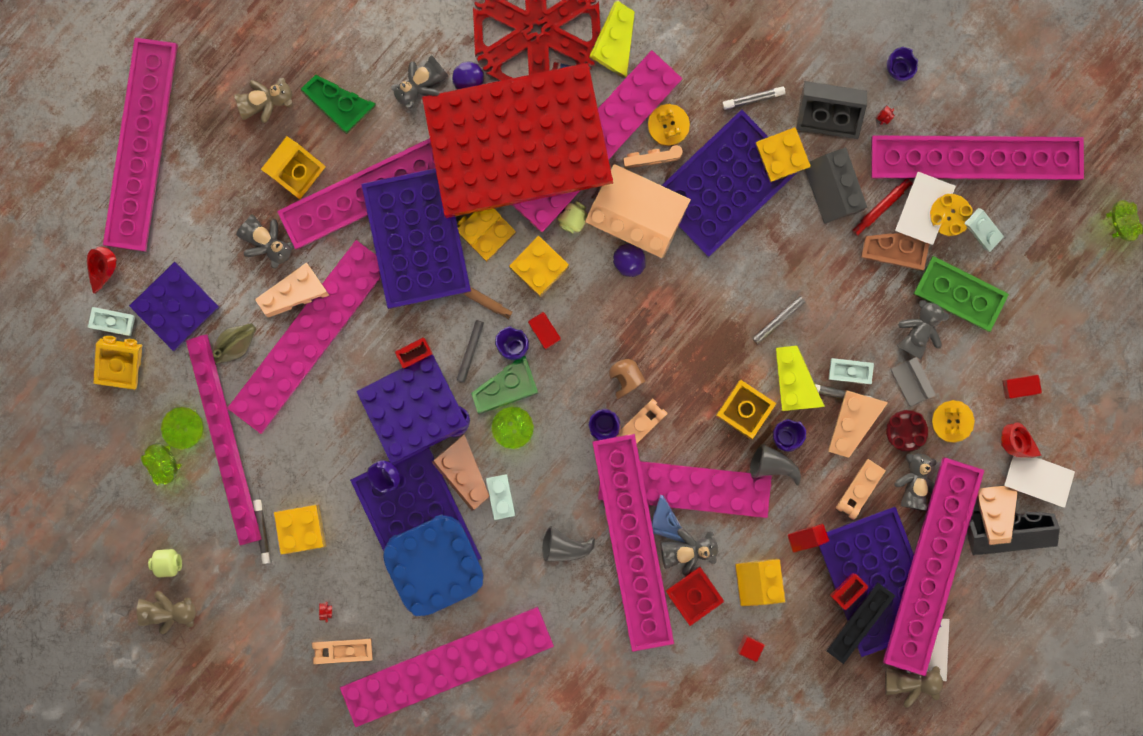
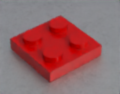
M700 566L665 590L689 626L725 602Z

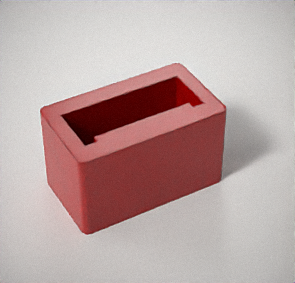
M544 312L528 321L529 326L545 350L561 341L559 334Z
M423 337L395 351V354L402 368L406 369L433 355V352L427 340Z
M1039 375L1003 380L1006 399L1042 393Z
M823 523L788 534V539L794 553L829 542Z
M852 573L830 594V597L842 609L847 610L868 589V585L857 574Z
M744 634L737 653L757 663L765 645Z

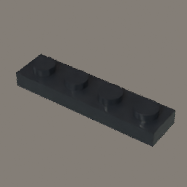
M877 582L825 651L844 664L895 595Z

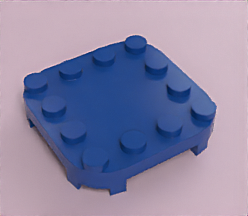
M435 516L434 519L397 536L395 534L389 539L384 548L383 559L386 569L403 604L414 616H426L472 596L483 585L481 564L462 524L453 517Z

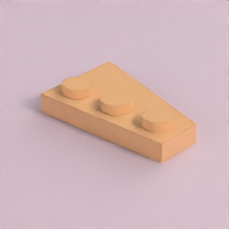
M306 262L255 300L263 313L269 318L291 310L295 305L307 304L312 302V299L320 296L324 298L329 296V294Z
M846 390L828 452L849 458L888 402Z
M1006 486L979 488L977 502L989 545L1011 543L1017 490Z

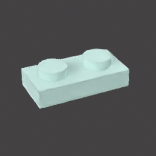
M980 208L964 223L983 248L989 252L1004 238L992 220Z
M92 307L88 328L131 336L135 315Z
M831 358L828 380L871 385L874 363Z
M507 474L486 478L494 520L515 516Z

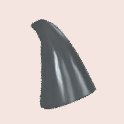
M761 444L755 451L750 464V473L753 479L770 475H784L791 477L796 485L800 484V470L788 457L764 444Z
M550 526L543 539V558L545 561L580 559L589 555L593 550L595 538L593 537L588 542L581 543L568 538L553 526Z

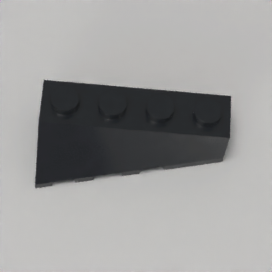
M973 511L967 535L972 555L1057 547L1060 528L1055 513L1028 511L1025 514L1015 513L1011 543L989 545L980 511Z

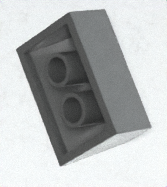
M804 81L796 130L859 139L867 107V90Z
M846 147L809 162L811 167L805 169L824 224L864 211L867 208Z

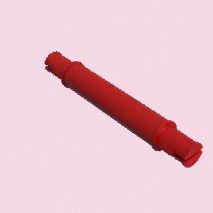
M906 178L899 186L896 185L884 199L860 220V223L852 229V232L859 236L862 231L869 228L896 200L904 195V191L913 183Z

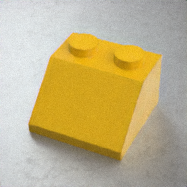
M286 136L261 170L298 199H301L326 166L302 146Z
M780 559L735 564L741 606L785 602Z

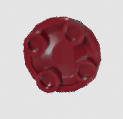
M903 410L895 413L889 419L886 435L894 448L903 452H912L918 450L926 443L928 426L922 414L912 410Z

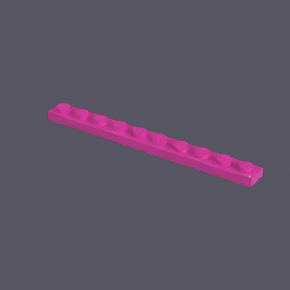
M201 335L186 340L239 545L262 540L208 335Z

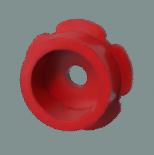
M886 105L876 117L880 121V125L890 123L895 116L893 114L894 108L891 109Z
M328 602L319 603V620H326L327 623L328 618H332V605H328Z

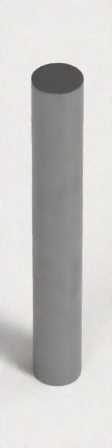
M799 296L756 334L753 340L757 344L764 340L805 303L804 299Z
M476 320L456 379L457 381L465 382L484 324L482 321Z

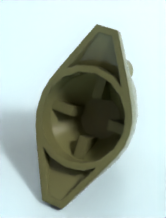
M252 323L228 328L218 336L212 352L215 365L241 358L247 352L256 331V327Z

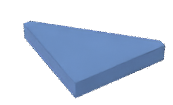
M660 495L651 522L653 533L679 542H685L677 533V530L682 528L665 497Z

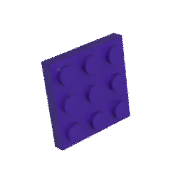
M173 262L129 305L174 352L220 308L176 262Z

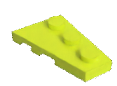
M616 1L609 12L590 54V58L624 78L627 77L635 11Z
M787 346L776 348L782 411L825 407L799 347Z

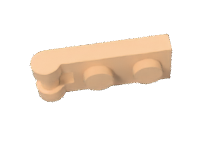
M675 145L669 151L660 152V149L649 150L648 154L639 155V152L629 153L626 158H623L624 168L630 169L678 161L682 156V148Z
M652 399L619 431L616 437L635 433L637 444L668 413L664 409L661 410L656 405L657 402ZM649 411L655 415L652 420L646 416V413Z
M866 459L835 509L840 512L844 511L850 519L854 520L886 470L871 460ZM849 499L856 502L854 507L847 504Z
M372 638L312 642V649L315 652L313 664L373 660ZM324 648L329 649V656H323Z

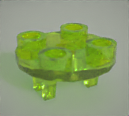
M1120 200L1114 204L1112 212L1106 214L1107 218L1112 217L1113 225L1117 232L1112 234L1113 238L1121 237L1123 240L1131 242L1143 234V225L1139 221L1137 215L1138 208L1134 202L1129 203L1128 201Z
M174 408L162 420V437L173 448H192L203 435V419L191 408Z
M507 407L495 415L491 430L498 444L505 448L516 449L529 442L533 435L534 425L532 418L525 410L519 407Z
M159 443L148 446L145 454L141 456L142 464L147 468L156 485L173 482L177 477L178 469L182 467L180 463H176L170 451L171 447Z

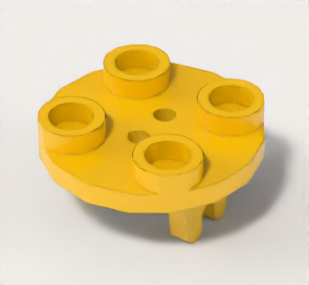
M660 105L649 116V134L659 145H677L688 135L690 127L689 117L677 105Z
M945 194L933 203L930 218L933 226L941 224L938 231L940 234L957 236L967 229L964 223L971 217L973 210L968 201L962 196Z
M951 400L942 403L936 407L932 416V426L936 436L947 442L963 441L969 437L974 428L973 412L966 404L960 401Z

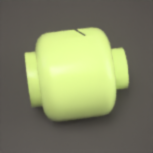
M577 201L574 204L569 203L557 217L560 222L559 226L571 234L580 232L586 224L585 220L588 216V213L585 212L586 207Z
M174 549L156 550L152 558H149L148 567L156 577H173L182 568V558Z

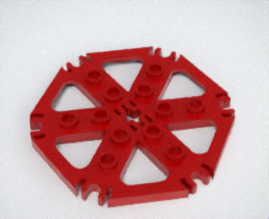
M485 0L482 4L475 1V7L481 9L477 10L473 7L475 57L478 54L484 53L478 56L477 61L487 60L488 64L483 67V71H488L492 67L493 69L486 74L498 81L512 78L504 74L501 67L526 49L528 50L529 75L550 71L549 48L574 60L577 65L588 63L589 66H594L595 62L591 61L589 57L601 32L599 1L591 5L597 0H561L547 9L546 0H525L526 11L506 0ZM587 13L591 16L592 38L586 42L564 31L561 27L581 14ZM486 18H492L514 30L490 46H486L483 43L482 22ZM533 25H543L540 34L537 32L531 33L534 29Z

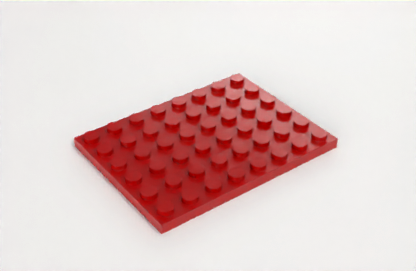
M588 63L443 92L437 96L429 95L422 97L445 218L613 184Z

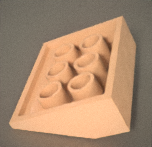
M614 164L611 169L613 184L601 187L585 222L660 258L665 257L691 199Z

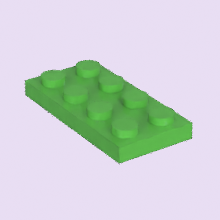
M935 256L931 257L913 295L929 303H935L943 310L987 332H991L1009 295Z

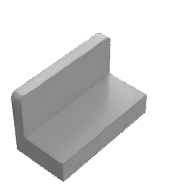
M917 357L891 369L910 407L936 395Z

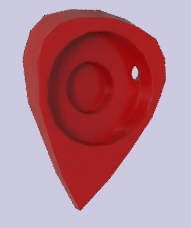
M100 246L91 249L87 255V268L93 294L103 287L116 268L117 258L106 247Z
M1021 423L1005 425L1002 431L1001 446L1007 453L1012 456L1027 458L1041 456L1029 431Z

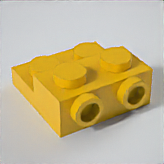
M494 208L474 212L469 218L464 216L457 223L459 235L486 262L517 233Z
M113 336L100 338L96 343L93 384L135 390L138 386L142 344H137V341L134 339H125L124 342L116 341V337Z

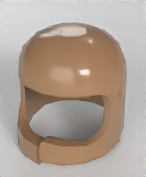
M632 359L620 360L612 365L609 370L610 379L617 378L621 384V390L615 394L617 399L622 398L637 386L646 382L637 363Z

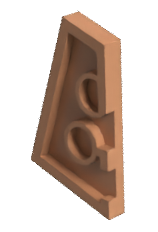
M903 233L866 236L861 258L924 271L929 243Z
M465 435L458 438L432 461L433 465L471 511L475 510L490 497Z

